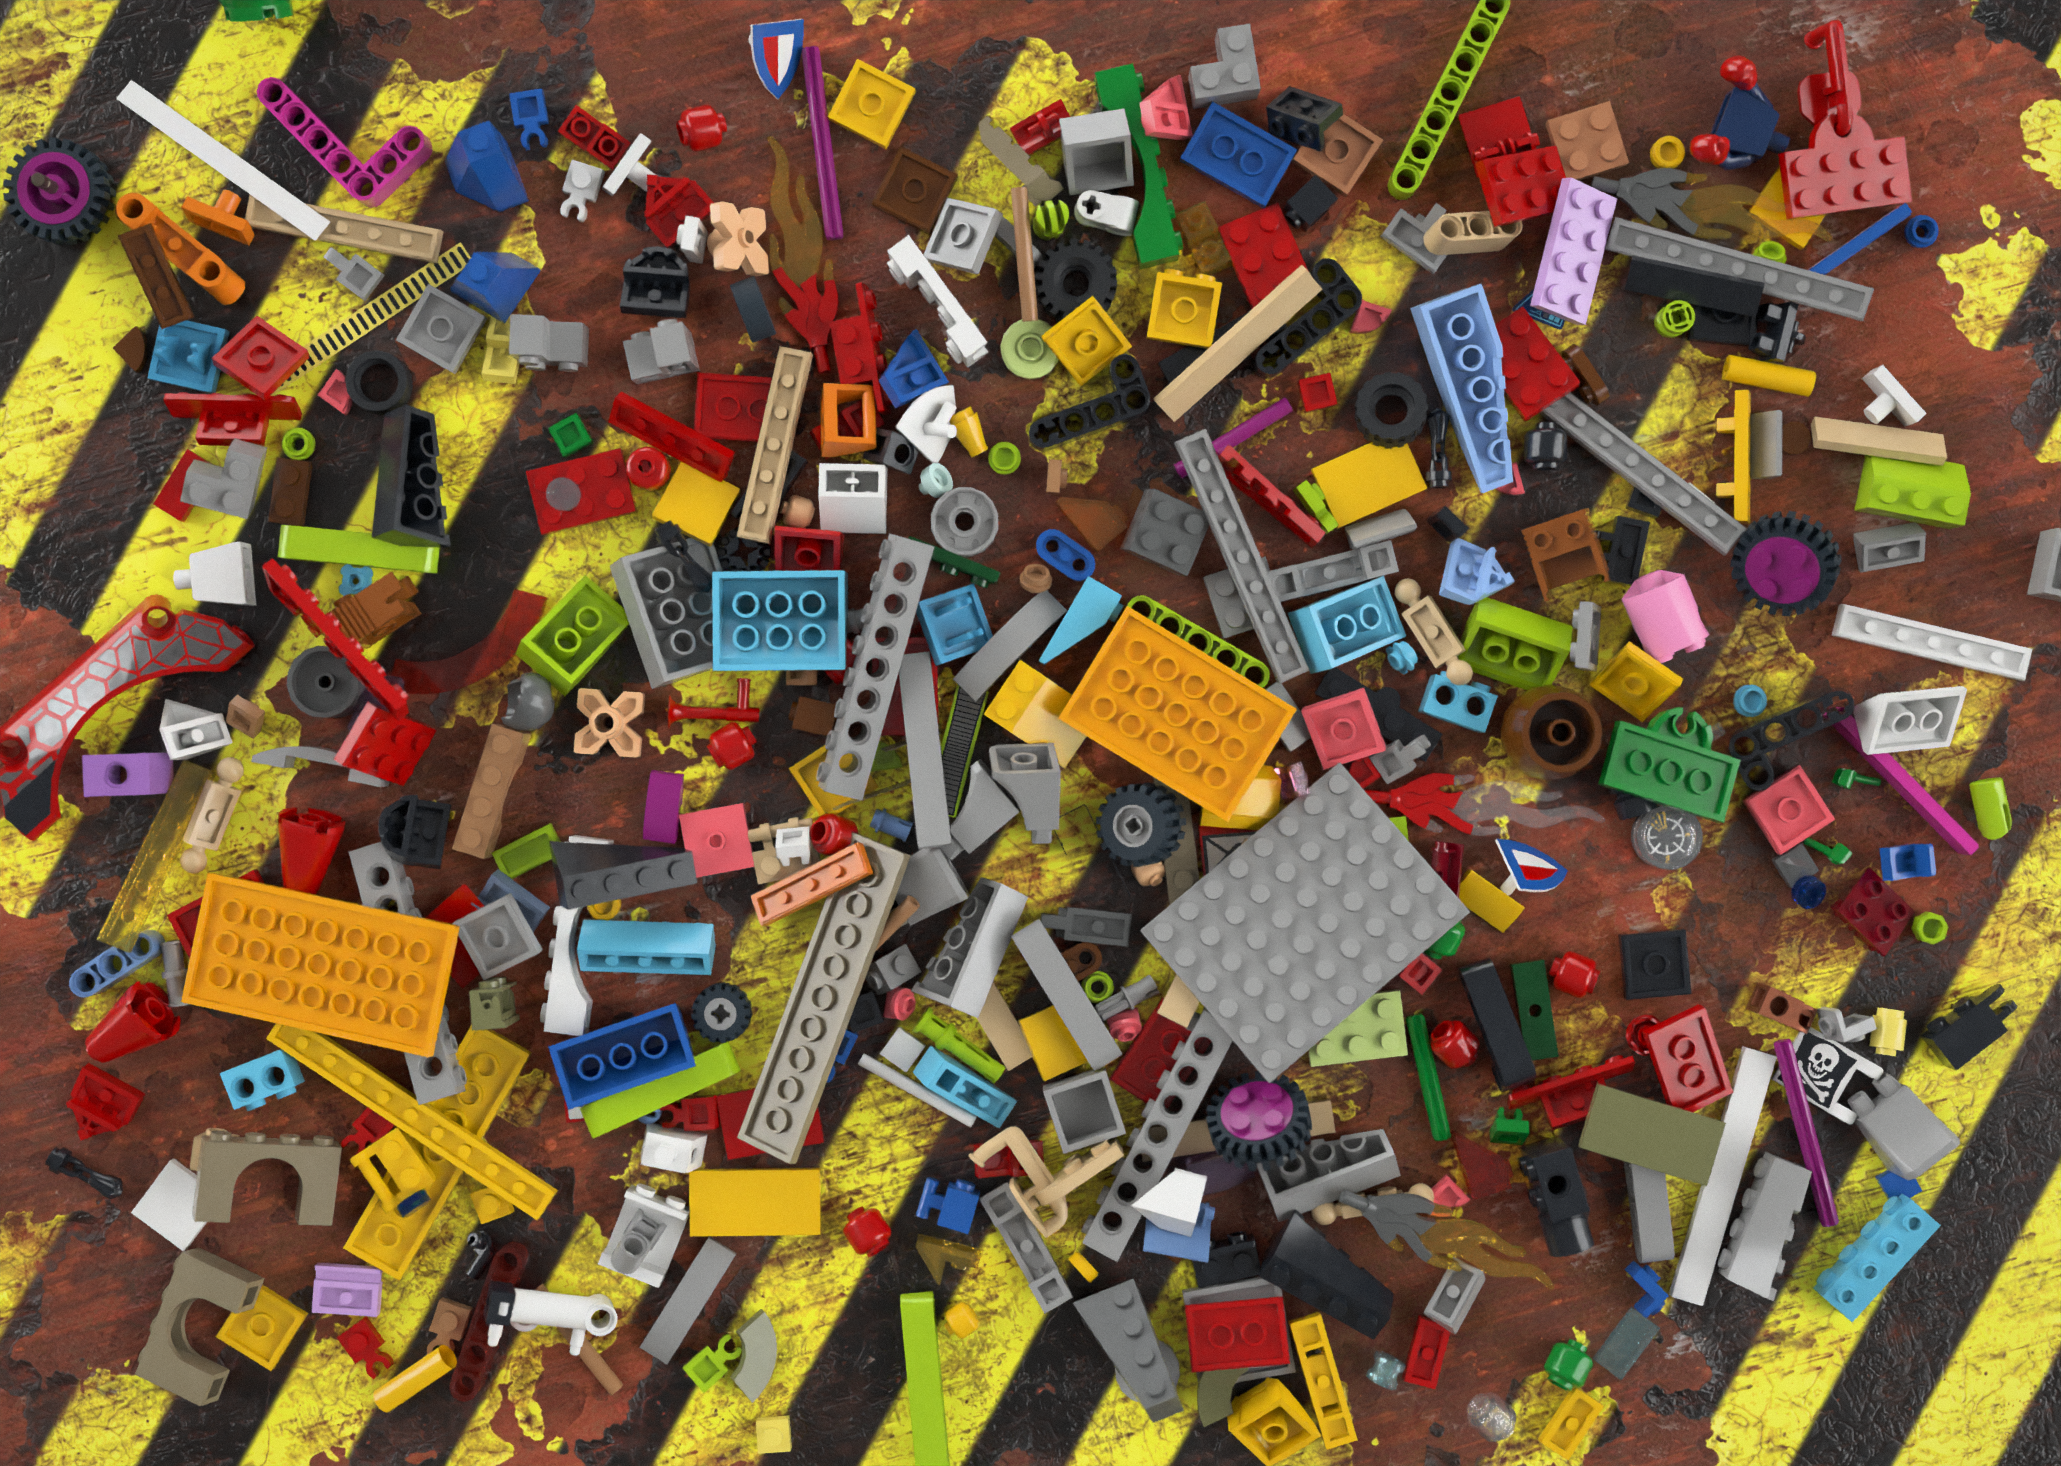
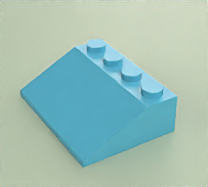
M845 570L712 572L713 671L846 670L848 573Z

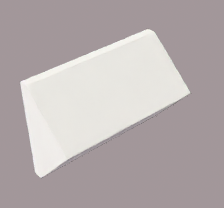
M1964 686L1885 693L1854 706L1853 712L1863 752L1871 755L1949 747L1967 689Z

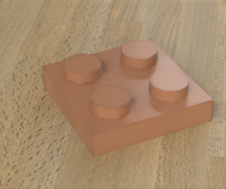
M1610 101L1550 119L1545 123L1552 146H1557L1566 178L1580 181L1629 164Z
M1343 114L1324 131L1325 147L1320 152L1301 146L1292 162L1309 174L1316 175L1323 183L1347 197L1380 147L1383 139Z

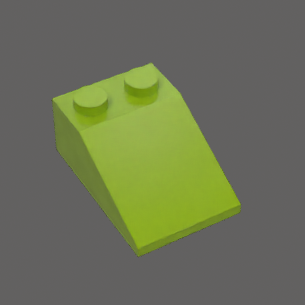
M585 575L520 641L515 654L538 674L545 677L561 694L566 696L585 677L630 624L624 608Z

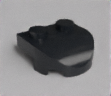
M661 246L647 247L642 250V254L633 260L629 258L623 267L624 283L620 301L621 313L675 318L687 317L691 290L689 273L686 263L677 256L674 250Z
M406 795L400 797L398 801L392 803L389 807L386 806L381 813L378 830L380 841L387 854L395 861L405 865L441 869L451 804L419 800L418 795Z

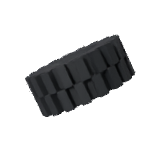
M1070 239L1067 244H1064L1062 241L1056 244L1055 249L1051 250L1050 248L1045 253L1044 259H1041L1038 264L1035 279L1040 306L1042 305L1045 308V313L1049 317L1051 315L1055 317L1057 322H1060L1091 296L1095 297L1106 312L1114 300L1117 288L1115 266L1113 267L1109 254L1105 255L1103 248L1099 245L1096 247L1090 245L1091 241L1084 240L1083 243H1079L1077 239ZM1073 271L1082 272L1089 281L1087 291L1079 296L1070 295L1063 286L1065 276Z

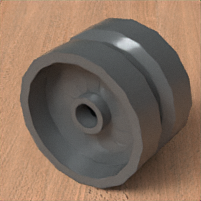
M316 646L304 650L294 659L287 675V689L291 700L301 711L313 717L342 718L354 714L365 704L370 692L348 670L345 665L348 660L345 657L341 660L337 659L327 646ZM329 678L331 679V685H328Z

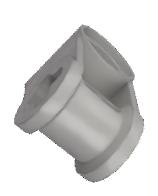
M640 1208L630 1221L611 1256L612 1266L622 1274L634 1273L639 1268L648 1252L654 1248L667 1227L666 1224L662 1223L659 1225L643 1215L644 1211Z

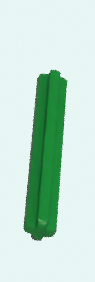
M1421 1013L1412 1014L1406 1017V1022L1432 1136L1435 1141L1447 1140L1451 1138V1132L1425 1018Z

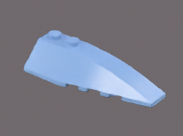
M1482 284L1450 293L1410 308L1444 407L1450 415V422L1480 492L1485 493L1513 482L1510 440L1507 435L1506 423L1508 422L1507 408H1505L1504 398L1506 386L1501 360L1503 349Z

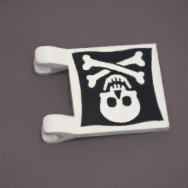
M1810 1027L1807 1034L1799 1031L1792 1043L1807 1100L1839 1120L1850 1125L1853 1124L1857 1114L1837 1103L1839 1097L1856 1069L1876 1080L1883 1074V1069L1836 1041L1825 1039L1822 1033ZM1778 1066L1771 1079L1784 1086Z

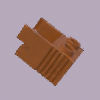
M1589 508L1521 530L1522 534L1525 535L1524 540L1527 541L1526 546L1529 547L1528 552L1531 553L1530 558H1532V565L1545 602L1552 599L1549 597L1550 589L1596 574H1602L1604 582L1611 580L1600 540L1596 538L1598 534L1595 532L1596 528L1593 527L1594 522L1591 521L1592 516L1589 515Z
M391 571L353 597L351 594L341 597L334 602L335 608L329 612L340 622L342 628L339 630L347 638L353 636L363 648L368 649L421 614L415 603L406 601L419 593L409 576L398 581Z

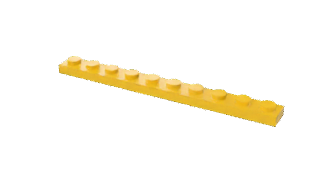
M276 1023L266 1039L534 1219L538 1220L541 1218L557 1193V1189L430 1104L418 1105L415 1094L325 1034Z

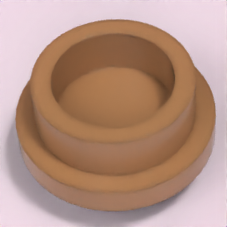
M1030 564L1020 574L1019 582L1025 590L1031 593H1041L1051 587L1052 576L1044 565Z

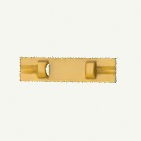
M1735 390L1734 417L1717 418L1718 433H1735L1734 483H1717L1716 496L1717 498H1734V519L1740 524H1750L1751 393L1749 390Z
M1320 1312L1289 1320L1288 1324L1326 1450L1357 1441L1358 1439ZM1319 1349L1322 1351L1307 1357V1352L1310 1350Z

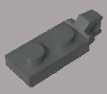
M1069 906L1067 908L1059 907L1058 914L1041 913L1040 921L1043 926L1056 929V937H1063L1064 940L1129 946L1131 913Z

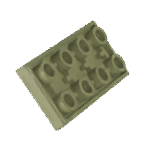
M1597 1083L1578 1147L1707 1186L1726 1123Z

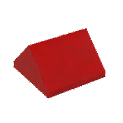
M775 526V571L842 570L845 535L841 531Z

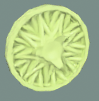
M1021 319L1012 324L1004 333L1000 345L1002 360L1007 369L1016 376L1025 379L1041 378L1050 373L1057 365L1059 359L1041 337L1052 328L1048 323L1039 319L1038 321L1022 322Z

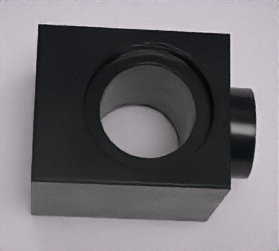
M1315 175L1287 201L1284 210L1287 212L1285 217L1296 229L1301 227L1307 232L1335 205L1338 198Z
M876 428L877 447L864 451L862 458L877 465H886L889 470L911 475L919 450L903 435Z

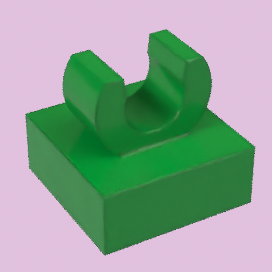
M1504 1107L1498 1109L1495 1115V1122L1490 1129V1143L1523 1145L1529 1135V1121L1522 1120L1523 1114L1521 1109L1515 1110L1514 1120L1505 1118Z

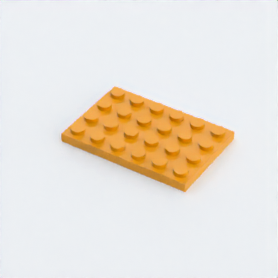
M1127 606L1058 719L1228 822L1297 709Z

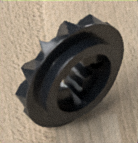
M738 527L725 533L721 543L718 545V559L725 571H763L770 560L769 544L742 539L747 548L758 549L748 554L749 560H747L748 566H746V562L743 561L742 557H731V554H735L736 551L740 550V538L737 537Z

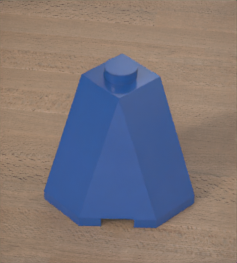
M490 121L457 133L445 159V164L455 191L458 194L484 204L497 212L529 201L507 140Z
M475 252L455 280L450 291L505 324L539 274L540 269L514 253Z

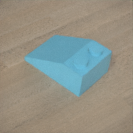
M1384 576L1288 613L1310 674L1332 669L1406 637Z

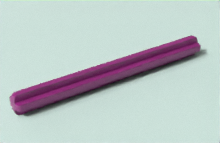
M810 46L802 49V58L825 236L827 240H839L844 235L820 51L817 46Z
M1790 1039L1777 1040L1773 1045L1805 1167L1812 1171L1809 1182L1819 1220L1823 1227L1835 1226L1839 1223L1793 1043Z

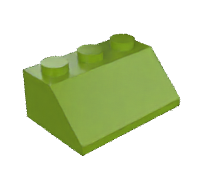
M1865 455L1854 511L1946 529L1965 526L1971 496L1965 466L1947 461L1942 466Z
M1486 597L1476 602L1468 617L1460 641L1466 651L1458 655L1457 658L1469 663L1474 673L1525 690H1529L1532 687L1552 685L1570 653L1573 626Z

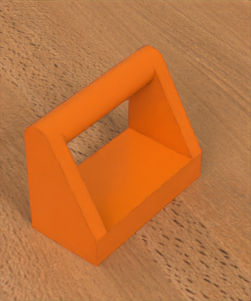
M823 383L820 397L821 457H838L875 449L877 447L876 410L873 386ZM862 399L863 437L838 436L837 404Z

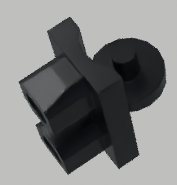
M1790 301L1781 304L1766 303L1759 306L1756 318L1757 321L1767 324L1765 334L1761 332L1754 333L1748 349L1759 355L1760 361H1785L1786 354H1792L1794 345L1805 343L1806 336L1797 332L1800 322L1795 321L1799 304Z

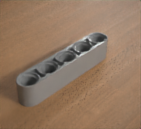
M1040 919L1011 936L1093 1070L1097 1071L1123 1055Z
M1624 1161L1637 1259L1639 1263L1674 1259L1675 1251L1665 1173Z

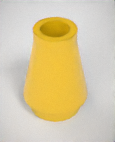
M971 406L955 413L951 417L949 422L957 429L956 437L971 457L988 449L978 413H974Z

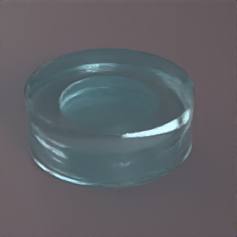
M560 477L549 483L546 489V498L553 508L560 511H569L578 505L581 492L574 481Z

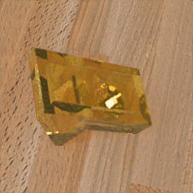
M918 1234L916 1249L939 1286L946 1261L952 1262L951 1266L959 1270L970 1271L971 1267L978 1269L981 1249Z

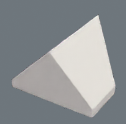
M165 699L159 729L170 760H187L232 744L222 713L217 714Z
M1175 1168L1170 1175L1131 1206L1158 1228L1191 1237L1196 1224L1207 1176Z

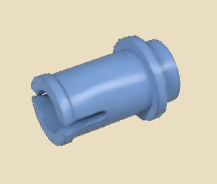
M885 808L883 811L876 809L869 827L874 828L875 833L879 830L905 842L913 822H908L886 812L887 809Z

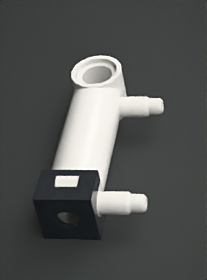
M489 1282L483 1311L486 1324H490L487 1342L489 1346L498 1345L503 1326H509L510 1322L573 1329L569 1352L571 1355H578L583 1346L586 1330L593 1335L604 1336L609 1334L617 1324V1314L611 1300L603 1294H593L587 1297L514 1288L513 1283ZM598 1310L607 1311L606 1315L599 1320L591 1318L593 1313Z

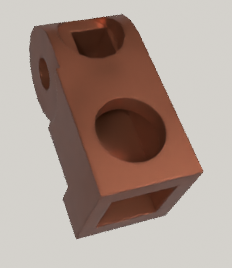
M1758 982L1746 1007L1749 1011L1805 1034L1808 1033L1818 1011L1797 998Z

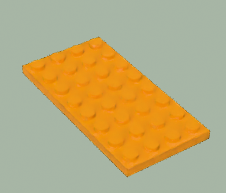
M208 873L181 1002L420 1056L432 1057L434 1055L460 926L227 875Z

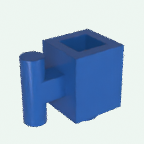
M927 1177L916 1216L928 1219L931 1207L938 1209L940 1213L937 1225L968 1234L979 1200L980 1190L975 1189V1184L969 1181L957 1179L956 1183L949 1181L946 1193L943 1195L936 1193L939 1180Z

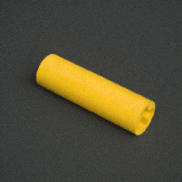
M1729 354L1724 362L1722 379L1809 397L1815 385L1816 373L1811 370Z
M441 1345L376 1389L373 1397L378 1408L386 1413L392 1411L454 1369L457 1365L454 1352L448 1346Z

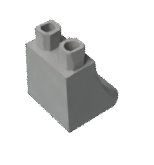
M1054 743L1003 744L990 747L989 759L992 776L1010 792L1017 802L1024 818L1026 830L1031 831L1032 843H1052V830H1059L1060 768Z
M981 759L971 765L970 785L966 801L961 812L950 826L952 846L940 847L951 860L964 849L970 854L1020 812V808L1013 796L1002 784L993 778L992 771Z
M940 847L920 849L911 855L895 900L899 905L910 895L919 902L920 908L902 925L904 926L909 923L911 926L968 899L970 894L950 858Z
M1883 1072L1878 1080L1873 1079L1872 1084L1880 1093L1876 1098L1871 1100L1865 1092L1859 1091L1847 1100L1852 1111L1857 1114L1854 1121L1886 1169L1906 1180L1919 1177L1960 1144V1139L1938 1119L1908 1086L1899 1083L1886 1072Z

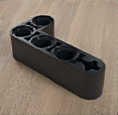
M1330 258L1322 259L1315 264L1310 272L1311 276L1322 288L1317 294L1321 301L1263 346L1255 356L1253 369L1260 378L1272 379L1352 317L1361 306L1362 294L1359 288L1335 260ZM1320 269L1329 270L1333 275V281L1331 283L1321 282L1317 276V271ZM1342 294L1349 295L1353 300V307L1350 309L1342 308L1338 303V296ZM1323 315L1328 321V327L1325 329L1316 328L1312 323V316ZM1287 336H1299L1303 343L1302 348L1296 350L1290 348L1286 342ZM1280 350L1282 355L1276 360L1273 367L1267 366L1265 368L1262 365L1265 360L1264 356L1270 359Z
M1121 354L1113 359L1109 370V377L1114 392L1033 422L1029 430V441L1032 447L1042 452L1049 451L1143 416L1149 408L1151 399L1137 360L1128 354ZM1124 363L1131 366L1133 375L1127 379L1118 377L1115 373V368L1119 364ZM1131 394H1138L1143 398L1144 406L1136 410L1131 409L1126 403V398ZM1101 405H1107L1112 408L1114 416L1110 420L1103 421L1096 416L1095 410ZM1071 416L1079 417L1083 422L1082 429L1078 432L1069 431L1065 426L1067 418ZM1059 421L1060 432L1063 435L1062 438H1058V432L1050 434L1049 441L1043 443L1041 438H1035L1038 435L1039 428H1044L1045 432L1055 430L1056 425L1054 422Z
M1831 688L1733 732L1730 737L1729 750L1732 757L1740 759L1738 770L1745 784L1757 791L1770 787L1774 779V769L1767 753L1849 717L1854 711L1855 705L1851 693L1845 688ZM1834 696H1838L1840 700H1848L1844 703V710L1838 711L1836 707H1832L1826 710L1828 717L1822 718L1821 709L1817 703L1822 702L1823 708H1826L1833 704L1832 698ZM1805 709L1814 711L1817 715L1815 722L1811 725L1799 723L1797 715L1800 711ZM1772 723H1779L1785 728V733L1782 737L1773 739L1766 734V728ZM1740 737H1748L1754 742V747L1749 752H1740L1734 743ZM1761 766L1768 771V776L1763 781H1754L1749 776V771L1753 767Z
M1488 957L1459 967L1458 974L1493 1061L1491 1068L1499 1090L1505 1092L1533 1082L1536 1078V1070L1493 962Z

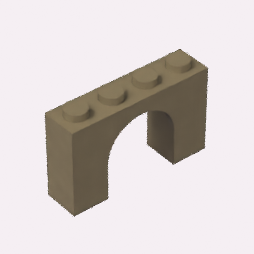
M211 1131V1135H202L192 1210L194 1222L229 1223L234 1185L240 1173L255 1161L265 1158H277L288 1162L298 1172L299 1185L295 1209V1219L298 1225L332 1226L342 1147L338 1141H334V1137L326 1135H316L313 1137V1140H302L296 1134H280L279 1138H266V1134L259 1132H248L245 1134V1137H233L232 1133L228 1131Z
M195 1248L181 1252L174 1262L173 1276L170 1284L163 1291L161 1297L162 1305L158 1315L150 1325L151 1333L146 1346L139 1354V1365L135 1375L196 1405L204 1406L219 1400L230 1369L199 1355L193 1350L185 1333L187 1312L198 1298L208 1300L235 1314L254 1308L265 1278L204 1249Z

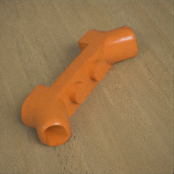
M131 192L123 195L118 200L115 206L117 219L130 230L151 223L168 260L212 295L222 305H229L240 298L245 290V281L228 267L221 258L188 234L147 198L139 193Z

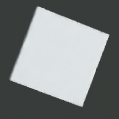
M172 1159L131 1213L179 1249L185 1251L207 1222H194L192 1215L197 1175L177 1160Z

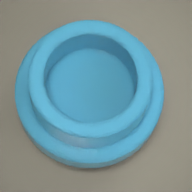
M1744 685L1735 692L1733 704L1736 711L1742 716L1755 717L1766 708L1767 697L1760 687Z

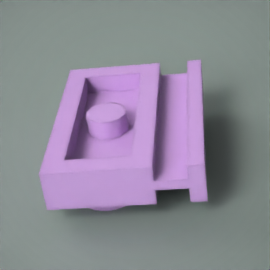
M320 1262L315 1265L316 1277L313 1286L312 1313L370 1317L380 1315L383 1282L381 1281L382 1270L375 1266Z

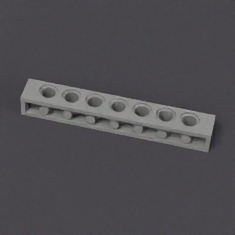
M890 533L888 540L884 539L879 551V558L882 559L879 572L875 571L872 576L870 590L873 593L870 604L866 603L863 608L861 622L864 625L861 635L856 636L852 647V654L856 655L853 666L848 667L844 674L843 686H846L843 699H838L834 711V717L837 718L834 731H829L825 743V749L828 750L825 762H821L817 770L816 780L819 781L818 786L825 792L863 800L934 546ZM903 562L906 566V573L901 579L896 580L893 575L894 567L898 563ZM895 594L897 598L896 607L891 611H886L884 607L885 599L889 595ZM886 626L888 629L886 640L877 643L875 639L876 631L880 627ZM877 658L879 660L878 670L873 674H868L866 671L867 663L871 659ZM869 690L870 700L867 704L859 706L857 703L859 693ZM854 722H860V733L855 737H849V726ZM847 753H851L853 757L851 765L847 768H840V758Z
M381 842L348 852L363 905L388 910V904L393 899L398 904V913L422 918L419 909L414 906L412 899L414 886L411 879L406 876L403 864L391 858ZM384 868L389 872V880L385 885L379 879V874ZM445 1003L434 1055L432 1057H425L404 1052L418 1105L466 1091L467 1077L464 1068L458 1064L456 1057L458 1044L455 1036L450 1034L448 1028L449 1012ZM434 1057H437L442 1063V1070L439 1074L435 1073L431 1066Z
M1205 1007L1201 1014L1194 1012L1186 1028L1191 1031L1186 1043L1179 1041L1171 1057L1176 1060L1171 1072L1164 1070L1156 1085L1157 1088L1161 1089L1156 1101L1150 1098L1141 1114L1142 1117L1146 1118L1141 1130L1135 1127L1126 1143L1127 1146L1131 1147L1125 1159L1121 1157L1117 1160L1111 1172L1116 1178L1111 1187L1104 1185L1096 1200V1203L1101 1205L1096 1216L1089 1214L1081 1229V1232L1086 1234L1082 1242L1083 1244L1118 1262L1142 1216L1131 1205L1159 1183L1232 1043V1039ZM1199 1037L1209 1038L1213 1043L1212 1050L1206 1054L1197 1052L1194 1047L1195 1040ZM1185 1066L1195 1068L1198 1073L1197 1079L1191 1083L1184 1082L1179 1076L1180 1069ZM1170 1095L1178 1096L1182 1100V1108L1178 1111H1169L1164 1105L1165 1098ZM1155 1124L1163 1125L1168 1135L1163 1140H1155L1150 1136L1149 1128ZM1140 1153H1145L1151 1157L1152 1165L1147 1169H1140L1135 1165L1134 1157ZM1126 1182L1132 1183L1137 1189V1194L1134 1197L1126 1198L1119 1192V1186ZM1111 1211L1118 1213L1122 1218V1223L1116 1227L1109 1226L1104 1220L1106 1213Z

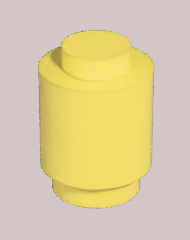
M1877 1008L1876 1015H1873L1877 1029L1871 1031L1869 1046L1876 1047V1054L1896 1056L1897 1050L1904 1051L1907 1020L1904 1019L1905 1011Z

